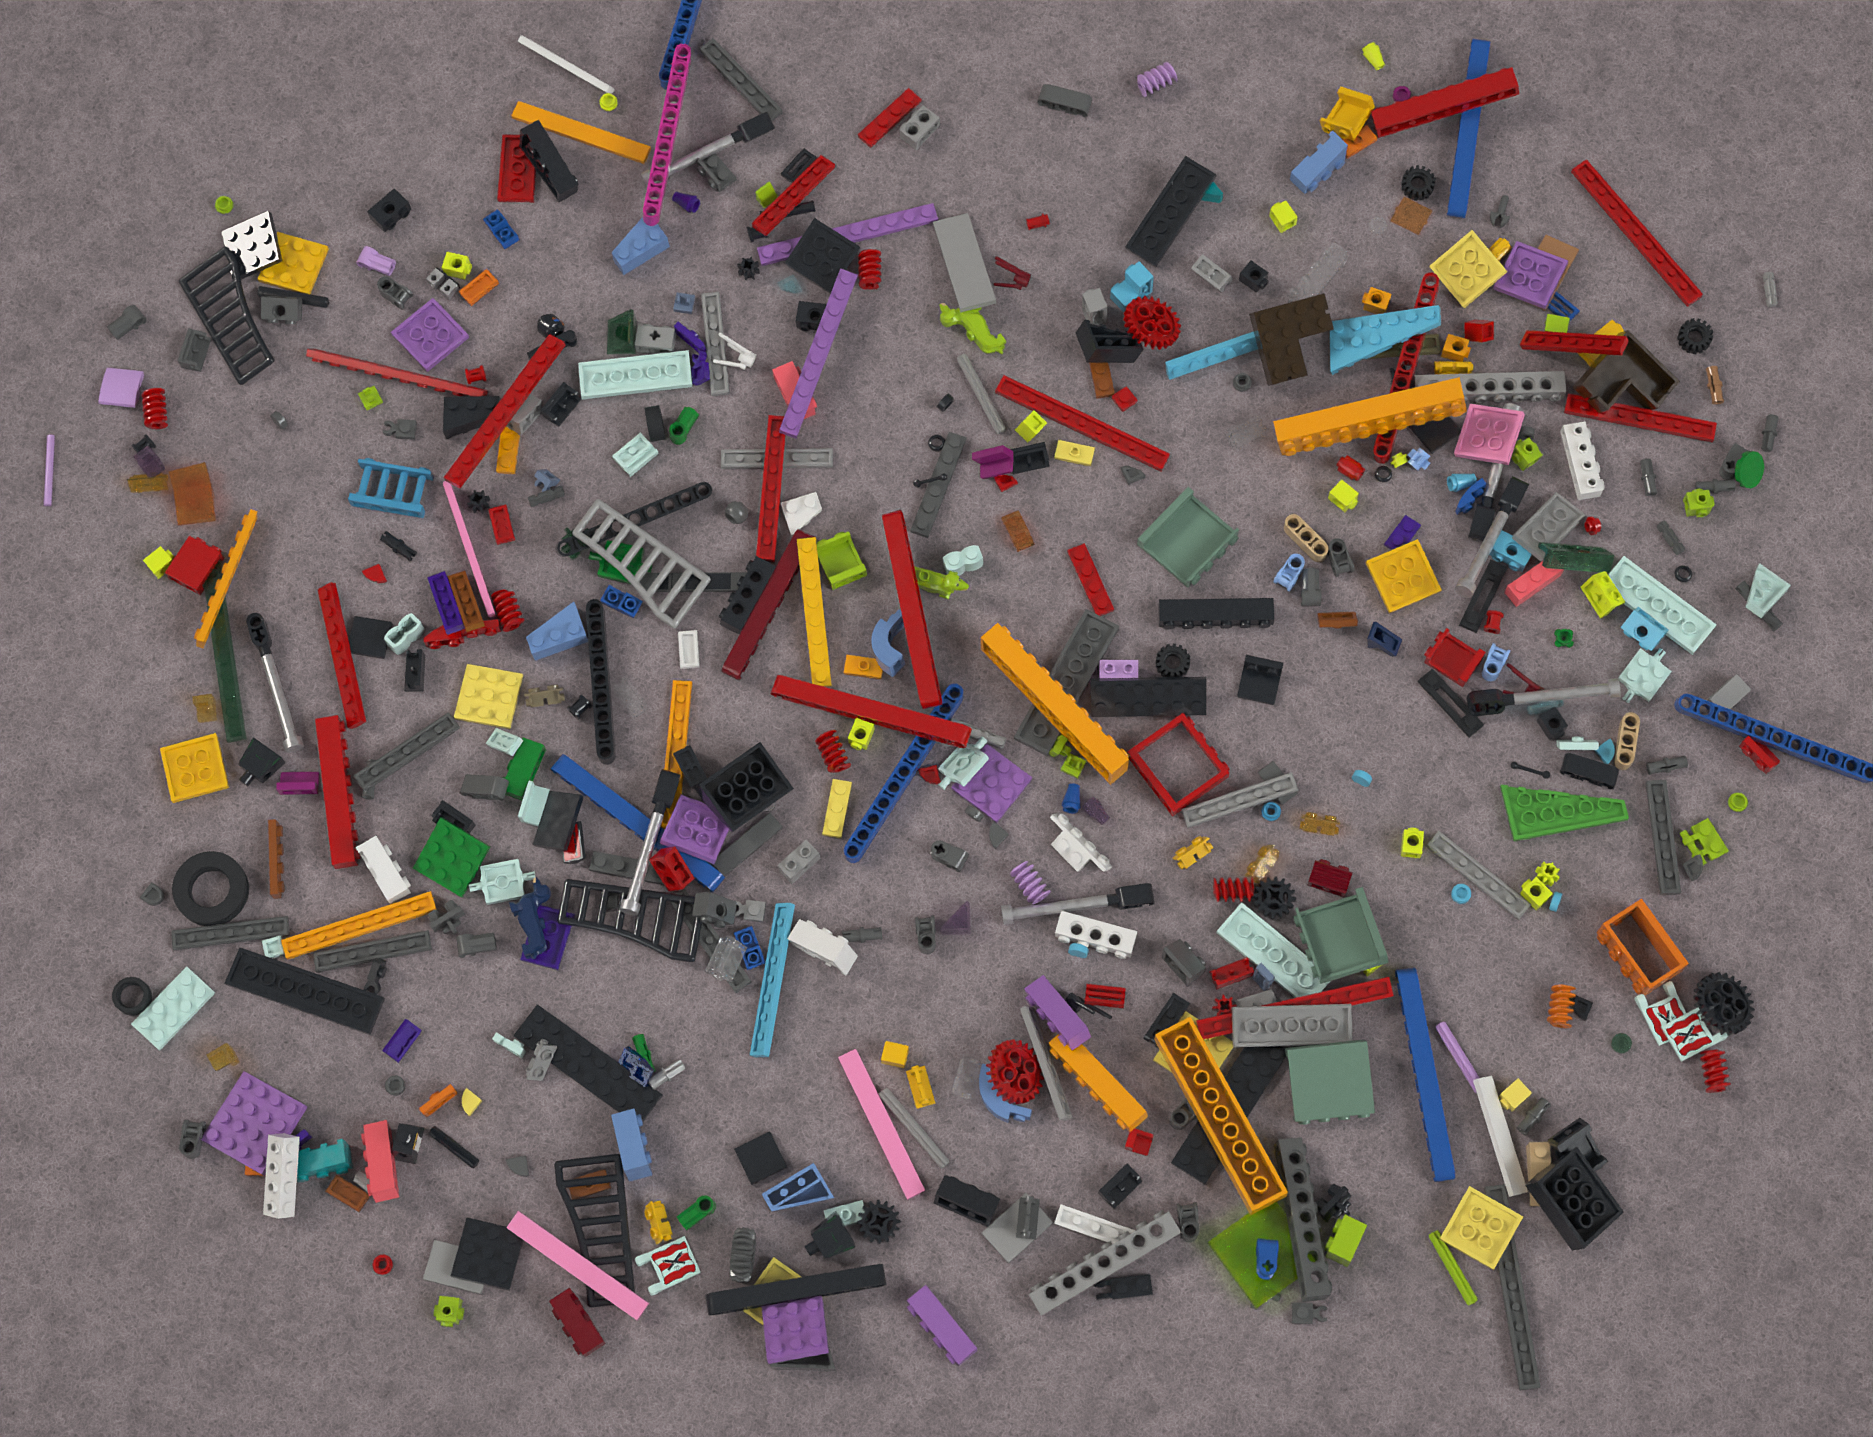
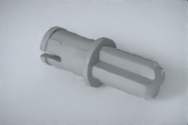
M677 1060L666 1068L662 1067L661 1071L648 1078L647 1082L655 1090V1088L666 1081L670 1082L672 1077L685 1069V1066L681 1060Z

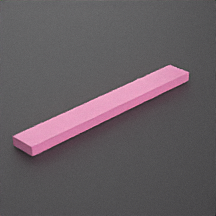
M444 481L443 486L489 619L493 620L497 616L453 487L450 483Z
M854 1049L838 1057L907 1200L925 1192L857 1050Z
M520 1211L516 1213L507 1226V1229L634 1319L638 1320L649 1305L643 1298Z

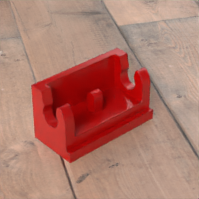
M1248 957L1209 971L1216 990L1253 976L1254 970L1249 965Z

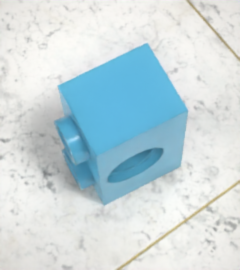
M1502 530L1489 555L1492 556L1494 561L1504 562L1508 564L1510 569L1523 572L1532 554L1513 540L1512 535ZM1512 550L1516 555H1509L1507 551Z
M1639 606L1620 627L1624 630L1625 635L1635 638L1639 641V645L1645 650L1649 649L1650 651L1659 644L1669 631V629ZM1640 626L1646 627L1648 633L1642 634L1640 632Z

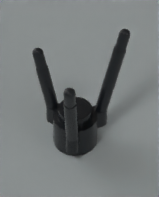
M1073 992L1065 999L1067 1004L1076 1013L1083 1008L1091 1014L1097 1012L1112 1019L1111 1015L1096 1006L1084 1004L1085 1000Z

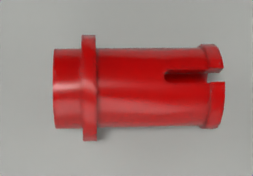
M1041 213V216L1026 219L1028 230L1042 226L1046 228L1047 225H1050L1047 214Z

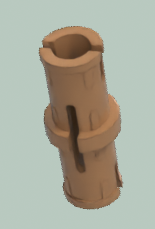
M1707 367L1706 372L1709 382L1707 387L1710 389L1712 404L1724 403L1721 389L1723 384L1719 379L1718 367Z

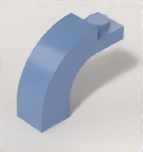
M900 609L895 614H892L887 622L880 619L873 630L871 638L872 648L878 665L891 677H894L905 665L903 655L891 647L893 638L904 627Z
M982 1063L979 1075V1090L982 1101L990 1113L1007 1123L1009 1122L1010 1115L1014 1116L1013 1119L1016 1121L1025 1122V1119L1030 1121L1032 1109L1009 1104L1007 1101H1002L1001 1096H996L998 1090H992L994 1083H988L991 1076L986 1074L990 1071V1068Z

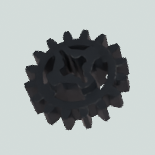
M1275 876L1274 880L1271 881L1267 877L1266 883L1261 880L1259 883L1260 887H1255L1257 893L1253 894V898L1257 900L1254 902V906H1259L1258 913L1265 912V918L1270 914L1272 920H1274L1275 915H1278L1281 919L1282 913L1288 915V908H1294V905L1290 902L1296 901V897L1292 896L1295 890H1289L1291 883L1285 885L1284 878L1278 881L1277 876ZM1262 892H1264V895L1266 896V899L1263 902L1261 899ZM1285 894L1287 895V903H1286V904H1285V901L1283 900V896H1284ZM1271 895H1272V896H1276V895H1277V896H1278V899H1277V900H1276V899L1271 900Z
M880 1200L876 1201V1205L870 1201L868 1203L869 1208L863 1206L864 1213H858V1216L862 1218L857 1221V1224L862 1226L858 1231H864L863 1238L870 1237V1243L875 1239L878 1244H881L882 1239L887 1243L889 1242L888 1236L894 1238L895 1234L893 1231H899L900 1229L896 1226V1224L901 1222V1220L896 1219L899 1212L892 1211L895 1207L894 1205L890 1208L887 1207L888 1201H885L883 1205ZM878 1209H883L886 1212H888V1214L885 1215L883 1213H880ZM870 1212V1222L866 1223V1216ZM876 1217H877L879 1220H880V1219H885V1218H887V1219L884 1220L883 1223L881 1224L882 1227H880L879 1224H877V1225H875V1224L872 1225V1224L876 1221ZM892 1220L891 1228L887 1232V1223ZM870 1230L878 1231L879 1235L872 1234Z

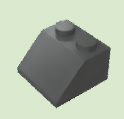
M1179 939L1163 949L1162 959L1188 987L1205 973L1206 963L1200 956L1196 957L1192 953L1193 949L1186 941L1183 943Z

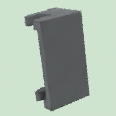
M188 328L178 358L181 368L201 372L211 342V337L206 336L207 333Z

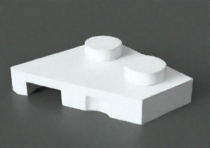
M816 492L780 503L791 537H793L797 529L806 526L813 517L822 511Z

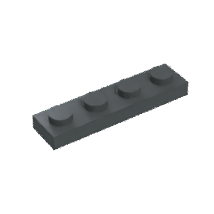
M593 851L589 871L633 879L638 859ZM649 863L644 881L664 885L652 864Z

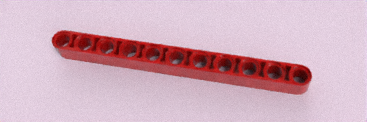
M1429 272L1423 276L1414 309L1434 306L1439 290V277L1437 274ZM1434 282L1435 284L1433 286H1429L1426 283ZM1424 298L1430 299V301L1427 303H1424L1421 300ZM1426 332L1419 336H1412L1408 338V341L1404 342L1390 393L1410 389ZM1408 349L1416 350L1414 353L1407 352ZM1404 365L1411 367L1409 370L1402 369ZM1403 381L1406 384V386L1399 387L1397 386L1398 382ZM1397 429L1387 432L1392 435L1390 438H1384L1383 434H1377L1373 449L1376 462L1384 464L1390 460L1398 433ZM1381 450H1384V451L1387 452V453H1386L1385 455H1383V456L1377 454V453H1378L1379 451H1381Z
M897 510L882 514V520L919 700L922 708L928 709L942 705V697L906 523L902 511Z
M783 675L776 676L771 690L772 696H780L783 700L852 719L858 718L874 725L959 748H966L972 732V728L964 724Z

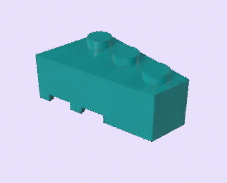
M342 1138L338 1139L335 1145L328 1146L327 1143L320 1145V1148L299 1150L297 1182L308 1181L309 1177L313 1176L325 1178L329 1176L328 1173L336 1172V1174L348 1173V1169H353L350 1145Z

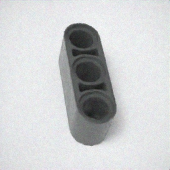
M1044 84L1037 103L1040 106H1048L1050 109L1064 110L1065 113L1083 115L1082 117H1087L1093 99L1085 93Z
M466 774L460 794L472 796L474 799L503 801L509 781L498 776Z

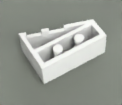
M374 836L356 847L390 904L411 893L408 889L411 884L406 876L401 877L399 871L402 869L396 860H391L390 855H392V852L387 844L383 846L377 836Z
M799 919L787 938L793 946L814 958L817 957L825 961V964L829 967L831 965L837 967L845 976L858 957L847 944L849 942L847 939L840 935L835 937L828 929L822 928L821 930L817 928L815 923L809 920L805 922Z

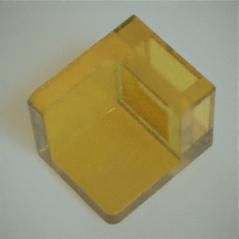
M212 694L192 696L193 704L197 708L198 722L217 721L216 700Z
M228 1043L223 1044L206 1055L215 1071H219L229 1064L234 1067L240 1063L233 1048Z

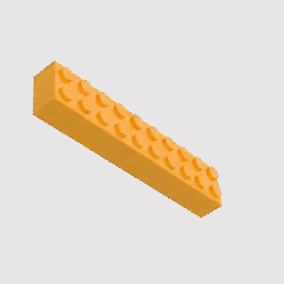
M1460 377L1273 422L1281 454L1292 456L1296 452H1309L1317 447H1330L1338 442L1347 443L1355 438L1364 439L1373 434H1385L1394 429L1402 430L1411 425L1419 426L1432 420L1441 421L1449 416L1458 417L1466 413L1467 410Z
M999 623L995 624L981 636V650L1050 723L1068 739L1072 746L1110 785L1113 784L1128 770L1129 756L1127 752L1122 748L1119 749L1115 745V740L1109 734L1106 736L1101 731L1102 727L1097 721L1093 722L1088 717V712L1083 707L1079 708L1076 705L1074 697L1069 693L1066 694L1062 690V685L1057 680L1053 681L1048 670L1044 666L1040 667L1036 663V658L1031 653H1026L1022 643L1018 639L1014 640L1010 636V631L1005 626H1001Z
M1188 1017L1155 1034L1154 1040L1250 1215L1285 1198L1288 1191L1192 1018Z

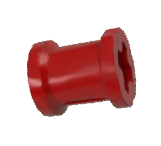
M480 365V368L465 369L468 385L476 381H487L483 365Z
M1488 610L1487 623L1483 630L1499 634L1501 630L1499 628L1500 622L1504 614L1500 611Z

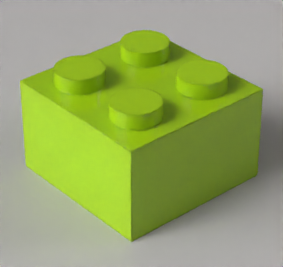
M1344 1215L1342 1219L1338 1218L1332 1230L1335 1235L1334 1237L1330 1236L1325 1245V1251L1327 1252L1325 1257L1348 1267L1367 1225L1347 1215Z

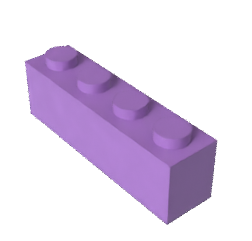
M1044 975L1024 988L1027 994L1025 999L1031 1007L1035 1006L1037 1008L1036 1012L1042 1020L1046 1019L1048 1021L1047 1026L1053 1033H1058V1039L1063 1046L1068 1045L1071 1050H1074L1091 1038L1087 1026Z
M926 1285L907 1300L909 1306L906 1308L914 1317L918 1315L922 1320L919 1324L926 1332L931 1331L935 1336L932 1339L939 1348L944 1347L948 1352L945 1356L952 1365L955 1362L958 1366L961 1365L977 1351V1347Z

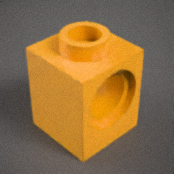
M1370 287L1369 293H1364L1361 302L1364 303L1363 310L1374 314L1386 313L1392 294ZM1372 300H1378L1380 303H1373Z
M1448 334L1441 357L1456 362H1463L1464 357L1468 358L1471 350L1468 347L1469 340ZM1458 347L1461 351H1455L1453 348Z

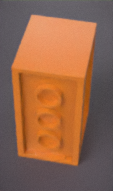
M1642 899L1604 922L1596 932L1598 934V941L1603 946H1607L1609 956L1614 962L1617 961L1620 964L1621 973L1624 977L1630 978L1633 982L1632 987L1637 994L1646 996L1681 973L1689 964ZM1630 915L1671 970L1650 983L1611 929V927L1622 923V920Z

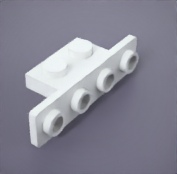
M1055 813L1051 815L1050 818L1063 830L1051 845L1077 872L1083 869L1090 860L1103 872L1112 868L1108 858L1102 854L1100 855L1095 845L1087 841L1082 836V832L1078 828L1073 827L1064 814Z

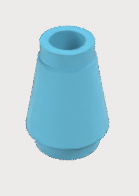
M1474 473L1451 474V476L1447 477L1448 489L1454 492L1470 487L1477 482Z

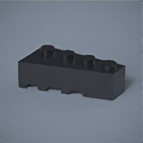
M537 120L520 129L519 147L557 201L561 202L575 194L579 185L578 180L571 174L567 164L562 159L541 122Z

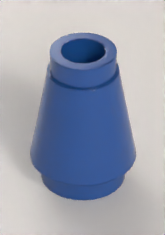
M1071 783L1068 785L1061 804L1063 811L1066 813L1075 814L1081 807L1080 786L1078 784Z

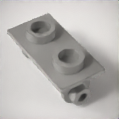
M545 1039L537 1042V1047L534 1051L536 1057L531 1058L526 1068L527 1080L542 1081L557 1046L547 1045L548 1041Z

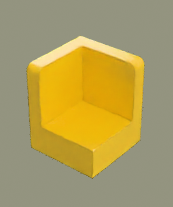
M886 1041L881 1063L905 1069L909 1046Z

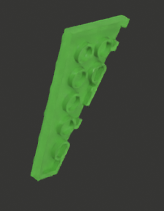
M1500 785L1513 841L1617 823L1629 819L1625 801L1621 799L1595 798L1581 794L1572 795L1565 792L1541 789L1532 790L1525 787L1516 788Z

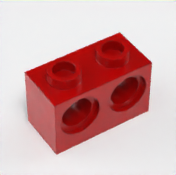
M675 846L662 848L649 859L668 892L682 890L694 879L693 874Z

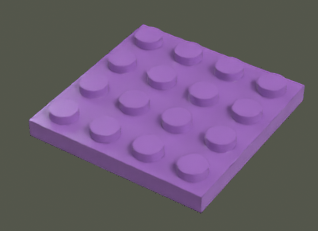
M243 1071L201 1140L265 1176L268 1135L282 1133L291 1135L308 1107Z

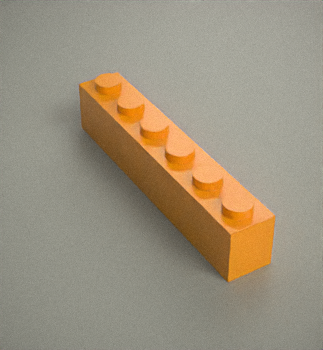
M1059 1035L1049 1042L1050 1054L1056 1060L1059 1058L1064 1063L1062 1065L1069 1074L1073 1073L1077 1077L1076 1081L1082 1088L1086 1086L1090 1090L1089 1095L1096 1102L1099 1100L1104 1105L1102 1107L1109 1116L1113 1115L1117 1119L1116 1123L1122 1130L1126 1128L1131 1132L1148 1117L1147 1111L1083 1044L1071 1050L1068 1045H1062L1058 1039Z

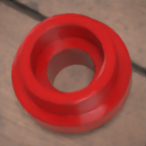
M1591 516L1586 519L1584 524L1586 532H1589L1590 535H1596L1601 531V522L1597 517Z
M378 1255L373 1260V1270L379 1275L388 1274L393 1267L392 1259L388 1255ZM382 1261L386 1262L385 1268H380L379 1266Z

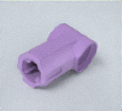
M365 246L356 264L361 268H368L369 271L373 269L390 276L395 268L396 261L380 255L371 247Z

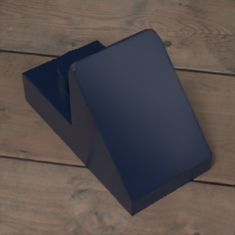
M1373 622L1367 638L1368 648H1379L1392 657L1397 656L1402 639L1378 622Z

